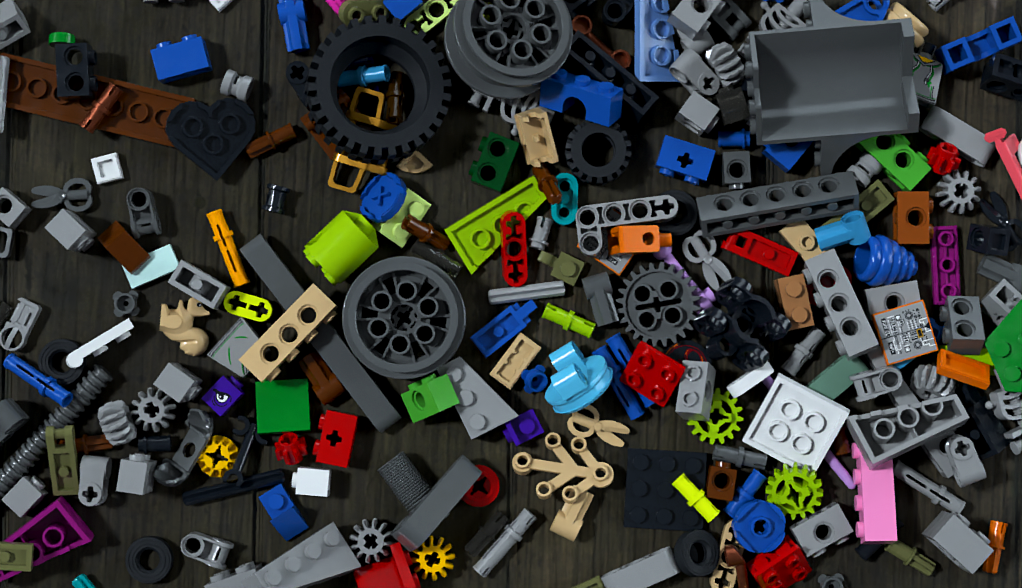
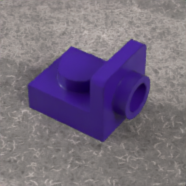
M533 408L506 422L507 428L502 430L508 443L514 442L516 447L544 432Z

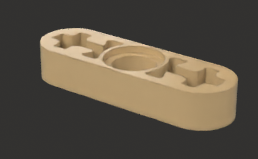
M733 519L728 520L723 527L719 542L720 559L709 579L711 588H719V585L715 582V579L721 578L723 573L722 569H718L719 565L727 569L733 568L732 573L726 571L725 579L729 583L728 585H723L722 588H733L737 577L736 566L728 567L727 563H724L721 558L724 546L732 545L725 544V540H732L733 534L729 532V528L732 527ZM739 545L737 549L743 555L744 548Z

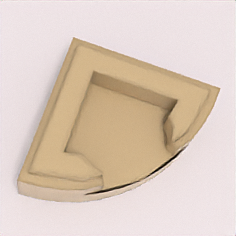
M416 150L410 157L403 158L396 165L400 170L410 174L423 173L433 166Z

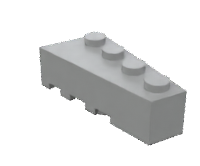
M957 394L925 400L920 403L900 405L896 408L848 416L845 424L867 466L871 470L964 425L970 417Z

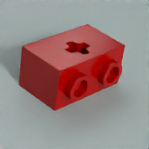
M331 409L326 410V414H321L318 429L322 430L320 440L316 439L313 448V455L317 456L316 462L344 468L349 467L360 415ZM338 431V436L342 437V441L332 445L333 440L329 439V435Z

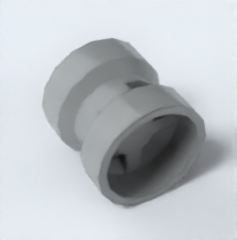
M228 69L223 78L220 93L226 96H236L237 99L246 102L251 94L254 78L247 75L242 77L236 71Z
M863 152L858 157V162L855 165H851L846 172L853 171L856 184L866 188L871 183L873 175H878L883 170V167L873 156Z

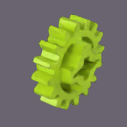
M715 388L710 413H713L714 409H716L718 414L726 416V418L716 419L715 423H712L711 418H709V422L704 421L707 424V432L700 427L696 420L686 422L687 425H694L695 428L691 431L693 435L700 433V441L703 442L708 437L709 444L713 445L715 439L718 438L720 444H723L725 436L730 439L734 438L731 433L732 430L740 431L736 423L737 421H743L744 418L737 416V412L743 409L742 407H735L734 404L738 399L737 397L729 399V391L726 390L721 395L720 388ZM721 400L728 404L731 413L725 412L722 408ZM725 422L730 423L724 431L718 433L721 425Z
M794 462L793 468H789L786 463L783 464V471L775 468V477H768V484L770 485L766 486L765 492L769 494L767 501L776 505L783 512L784 516L787 513L791 514L792 520H795L796 514H800L804 519L806 511L814 514V505L820 506L821 499L819 497L823 496V489L820 488L822 480L815 479L817 472L814 470L808 473V465L805 464L800 469L797 462ZM782 480H784V484L782 486H779V489L777 490L779 483ZM790 484L792 485V488L795 489L796 492H798V497L793 490H790ZM810 496V498L806 502H804L805 497Z

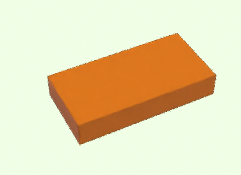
M942 348L937 354V374L984 390L989 387L991 365Z

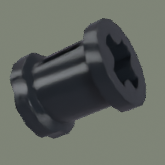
M268 183L267 188L269 191L266 203L262 205L261 209L284 215L285 210H283L286 195L290 193L291 189Z

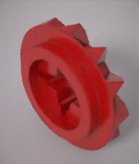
M475 465L482 471V474L476 481L487 477L483 486L488 493L486 494L484 491L478 490L471 495L470 493L474 487L472 485L464 494L462 500L471 506L483 507L493 502L497 497L499 479L489 467Z

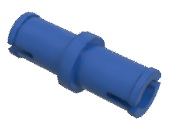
M754 468L743 485L736 488L737 493L734 495L733 501H730L723 511L734 519L741 506L755 500L753 496L768 478Z

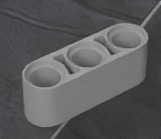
M936 106L931 107L919 127L923 134L936 142L953 144L957 147L961 157L980 167H985L996 148L995 142L988 143L985 141V134Z
M670 546L602 575L601 580L605 588H647L676 575L681 570L676 564Z

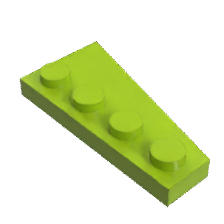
M534 175L444 229L471 275L501 244V216L506 211L515 210L526 220L547 198L538 189V182ZM514 216L511 217V221L506 222V225L511 227L512 233L515 230V224H519V221Z

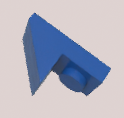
M282 483L258 497L272 519L270 521L271 524L286 541L309 528Z

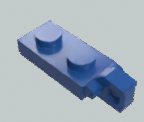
M532 299L522 307L516 302L472 335L470 339L487 358L524 329L531 321L528 315L538 307Z

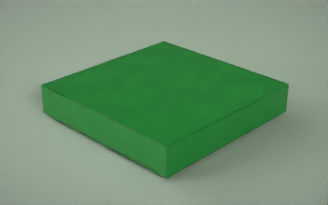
M308 378L265 381L264 383L261 381L255 382L258 435L311 432Z

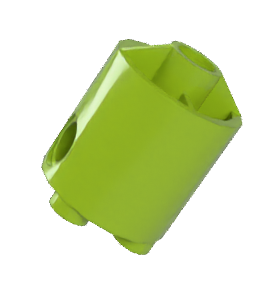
M342 210L304 246L303 252L316 268L319 265L322 266L321 270L324 276L335 286L338 283L341 284L379 248L376 229L362 214Z

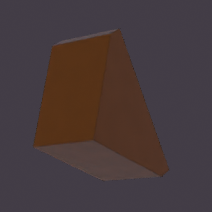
M117 220L97 238L130 274H133L151 257Z

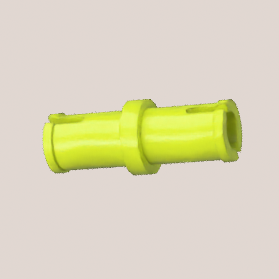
M684 473L671 484L688 500L687 504L690 507L693 506L708 523L720 513V510L704 496L705 492L702 489L699 490Z

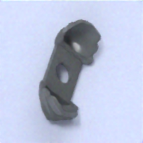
M190 409L188 419L185 421V424L190 429L173 459H163L162 464L158 465L153 472L158 483L164 486L175 487L188 478L213 434V418L211 414L200 409ZM193 443L195 445V452L191 457L187 458L185 455L186 447Z

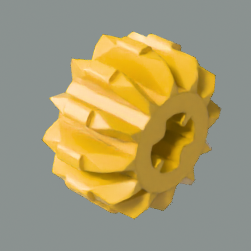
M430 535L428 539L429 545L424 542L421 545L423 550L420 548L415 549L413 552L420 556L411 557L412 563L420 562L414 568V571L417 573L423 568L425 570L422 574L423 579H426L428 573L431 572L432 580L436 581L438 571L442 577L445 578L447 576V572L443 567L453 569L454 565L446 560L455 559V554H446L452 548V545L449 543L442 547L443 537H440L438 543L434 544V537ZM438 553L437 558H440V561H435L433 564L428 563L429 558H426V554Z

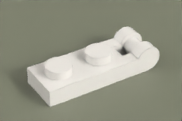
M129 318L71 352L66 358L68 367L77 368L82 365L83 358L93 353L94 357L106 351L108 349L106 344L115 339L119 343L131 335L129 330L134 327Z

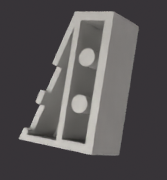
M458 357L437 369L440 376L447 374L460 402L454 406L471 440L519 416L462 357Z

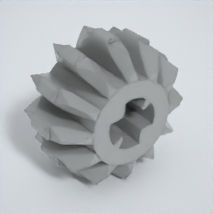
M722 42L714 45L706 52V65L717 75L722 87L734 86L744 78V65L732 45Z
M953 170L952 176L949 174L943 175L944 182L936 184L938 188L943 190L935 193L936 197L944 198L939 203V206L943 207L949 204L948 213H953L955 209L958 214H963L965 208L969 211L973 210L974 205L972 202L980 201V198L974 194L981 191V187L973 186L977 178L973 177L968 180L969 172L964 171L960 176L958 170ZM960 187L962 192L960 196L956 197L954 193L956 188Z
M931 364L926 366L919 365L914 373H912L909 387L914 395H918L919 399L930 400L954 395L956 380L937 374V366H932Z
M153 387L148 388L147 395L140 391L138 396L141 401H132V404L137 406L138 410L131 411V415L139 414L140 417L136 419L135 424L139 425L144 422V431H148L152 425L154 432L160 431V424L164 428L169 427V422L166 418L175 419V415L169 413V410L175 409L176 404L168 405L167 402L172 398L169 395L162 398L164 392L158 389L156 395ZM152 402L154 406L159 407V412H155L156 417H154V413H149L148 407H152Z
M122 400L110 401L99 408L97 416L100 421L99 424L110 444L113 446L126 444L136 438L137 428L135 420L125 402Z
M378 518L373 519L372 526L369 525L367 519H363L364 529L356 524L353 528L359 535L350 534L349 539L357 541V543L350 546V549H360L356 554L358 559L365 553L366 563L371 561L372 555H374L376 562H380L381 556L379 551L384 556H388L390 552L384 546L390 547V545L394 544L393 541L386 540V538L391 537L392 531L383 532L388 525L386 522L380 528L377 527ZM367 534H369L370 537L373 534L376 535L377 539L375 542L378 545L375 547L374 544L368 546L366 544L368 539L365 536Z

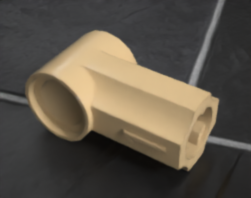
M570 491L567 498H573L575 493ZM586 491L578 497L575 503L568 504L565 502L562 510L559 509L550 531L574 542L594 494Z

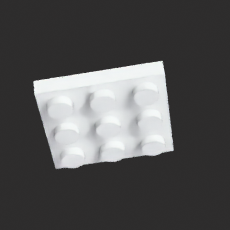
M778 373L742 441L786 463L792 468L794 462H797L800 469L805 464L808 465V473L814 470L817 471L848 417L850 409Z

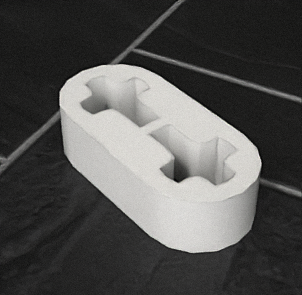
M767 360L763 367L746 372L726 388L732 397L736 398L771 375L774 369Z

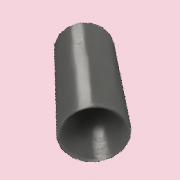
M402 451L379 468L377 472L381 474L380 476L384 478L388 487L392 489L391 491L395 493L396 497H398L401 504L410 514L414 510L413 508L431 490V487L426 483L422 474L418 472L419 470L412 464L409 457H407L408 455Z

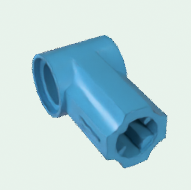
M859 210L846 213L840 221L814 229L821 251L847 243L850 245H861L866 243L871 237L864 213Z

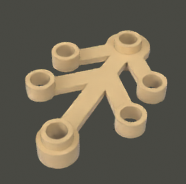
M554 432L547 434L545 445L555 453L561 463L533 459L526 452L517 453L512 459L513 470L518 475H527L532 470L559 474L549 482H540L536 486V494L543 500L550 498L552 492L575 477L585 479L575 487L566 486L563 489L562 498L568 504L575 503L580 495L593 486L597 488L609 486L614 478L612 467L605 462H597L587 449L586 440L580 436L572 439L571 450L581 456L587 467L577 466L562 446L560 436ZM551 438H555L558 441L554 445L548 443ZM581 442L584 446L581 449H577L574 447V444ZM524 458L527 460V463L520 465L518 460ZM604 471L605 476L597 477L596 472ZM542 487L549 489L546 494H541L539 490ZM568 491H572L575 493V496L567 498L565 494Z

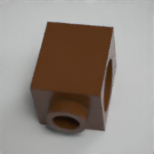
M716 461L715 465L708 464L705 497L733 501L737 470L731 468V463ZM719 473H725L727 476V483L723 487H716L714 484V478Z

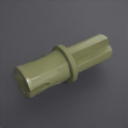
M898 539L895 543L884 547L885 551L902 560L905 566L910 565L926 576H930L935 570L936 564L918 553L917 548H911Z

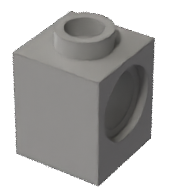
M2 187L0 189V220L9 228L16 229L32 209L11 190ZM6 200H10L12 203V208L8 213L2 211V204Z
M28 475L23 476L1 500L22 518L27 516L48 492L44 489L45 484L38 477Z

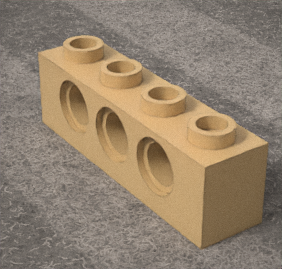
M313 283L246 351L239 361L259 381L263 383L266 380L269 382L273 381L281 372L279 367L285 360L290 363L300 353L297 348L304 341L307 344L310 343L319 333L316 329L323 322L327 325L337 315L334 310L338 306ZM306 309H314L316 319L312 323H305L302 320V313ZM290 327L295 328L298 334L296 340L290 343L286 342L283 337L284 331ZM274 346L278 349L279 356L275 361L269 362L265 358V351L267 348Z

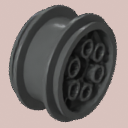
M458 0L447 17L444 29V44L447 57L458 76L474 90L498 99H517L538 91L541 88V82L554 75L564 64L569 55L573 39L571 16L563 0ZM484 14L490 16L491 22L484 18ZM508 28H509V32H508V33H509V38H510V39L507 38V33L505 32ZM473 32H485V34L475 39ZM533 33L539 34L543 41L537 40ZM495 42L497 47L492 46L491 43ZM532 52H535L542 58L539 63L532 55ZM516 53L524 54V57H520ZM506 55L505 66L497 62L500 56L504 57Z
M398 256L387 258L371 265L355 279L344 301L342 325L350 349L367 368L389 378L413 379L437 371L438 368L446 364L454 356L465 333L466 310L458 287L441 268L420 258ZM393 279L396 293L390 294L384 282ZM426 281L434 288L421 298L418 294ZM404 284H411L414 287V295L409 299H405L400 295V288ZM386 294L389 297L390 302L385 309H379L376 306L375 300L378 295ZM425 300H432L436 305L434 313L425 315L421 311V304ZM396 307H398V310H397V311L395 312V314L393 315V314H392L393 310H394ZM365 308L378 311V317L364 318ZM413 308L409 316L412 320L411 323H404L397 329L401 320L398 316L399 313L405 314ZM447 317L446 328L430 324V318ZM381 320L386 324V331L383 335L376 336L372 332V325L374 322ZM423 326L430 327L433 332L431 339L426 342L418 338V330ZM402 336L407 340L408 346L405 351L398 352L394 349L393 342L397 337ZM386 337L390 341L382 354L375 347ZM416 341L425 353L424 356L415 359L412 343Z

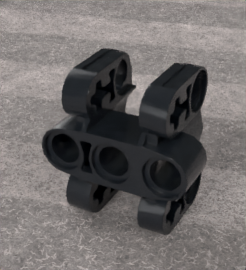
M734 277L723 282L714 293L716 300L721 305L727 307L728 312L725 313L714 306L700 312L694 320L693 326L702 335L710 337L706 343V352L711 359L721 360L733 355L731 357L732 362L739 369L750 372L763 367L769 359L768 352L758 340L760 339L766 343L779 340L787 334L792 327V323L783 314L775 312L768 300L759 295L752 294L753 287L748 281L741 277ZM752 332L759 339L750 338ZM720 342L724 345V351L720 347Z

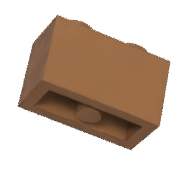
M804 274L773 280L780 313L786 316L792 323L790 330L813 326L814 320Z

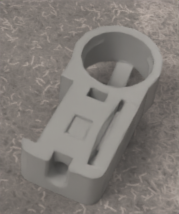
M26 298L18 299L21 302L18 303L10 319L11 321H7L4 328L0 331V345L5 350L19 351L25 347L28 337L42 311L40 305L30 302ZM13 328L5 342V334ZM19 330L22 334V341L16 348H10L12 340Z

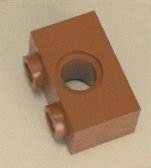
M897 191L893 193L892 196L895 198L892 201L893 240L900 246H924L930 244V239H933L934 229L933 224H929V213L933 212V199L929 198V191ZM910 212H915L919 217V222L916 226L911 225L908 221V214Z

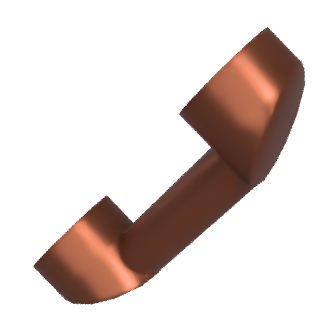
M585 15L574 17L572 20L573 35L579 30L625 69L629 67L631 56L627 51L619 49L613 52L590 32L592 21L589 17Z
M734 545L724 546L727 566H736L738 587L749 588L746 562Z

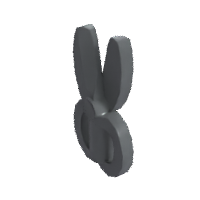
M83 178L70 179L65 183L63 190L49 185L37 186L32 188L31 192L48 197L32 202L31 206L46 209L64 202L69 210L83 212L91 208L93 204V197L91 196L93 186L88 180ZM76 183L83 184L86 189L69 190ZM73 200H87L83 206L71 204Z

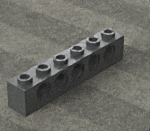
M853 171L706 195L697 197L696 204L702 237L706 238L846 214L859 210V192Z

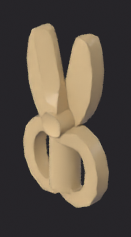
M588 405L583 409L592 412L594 419L577 411L572 413V416L567 421L568 429L573 435L585 438L591 436L595 431L603 441L618 447H623L624 442L612 432L629 434L630 432L628 427L612 420L599 421V413L592 405ZM573 422L587 427L589 430L587 432H580L574 428Z

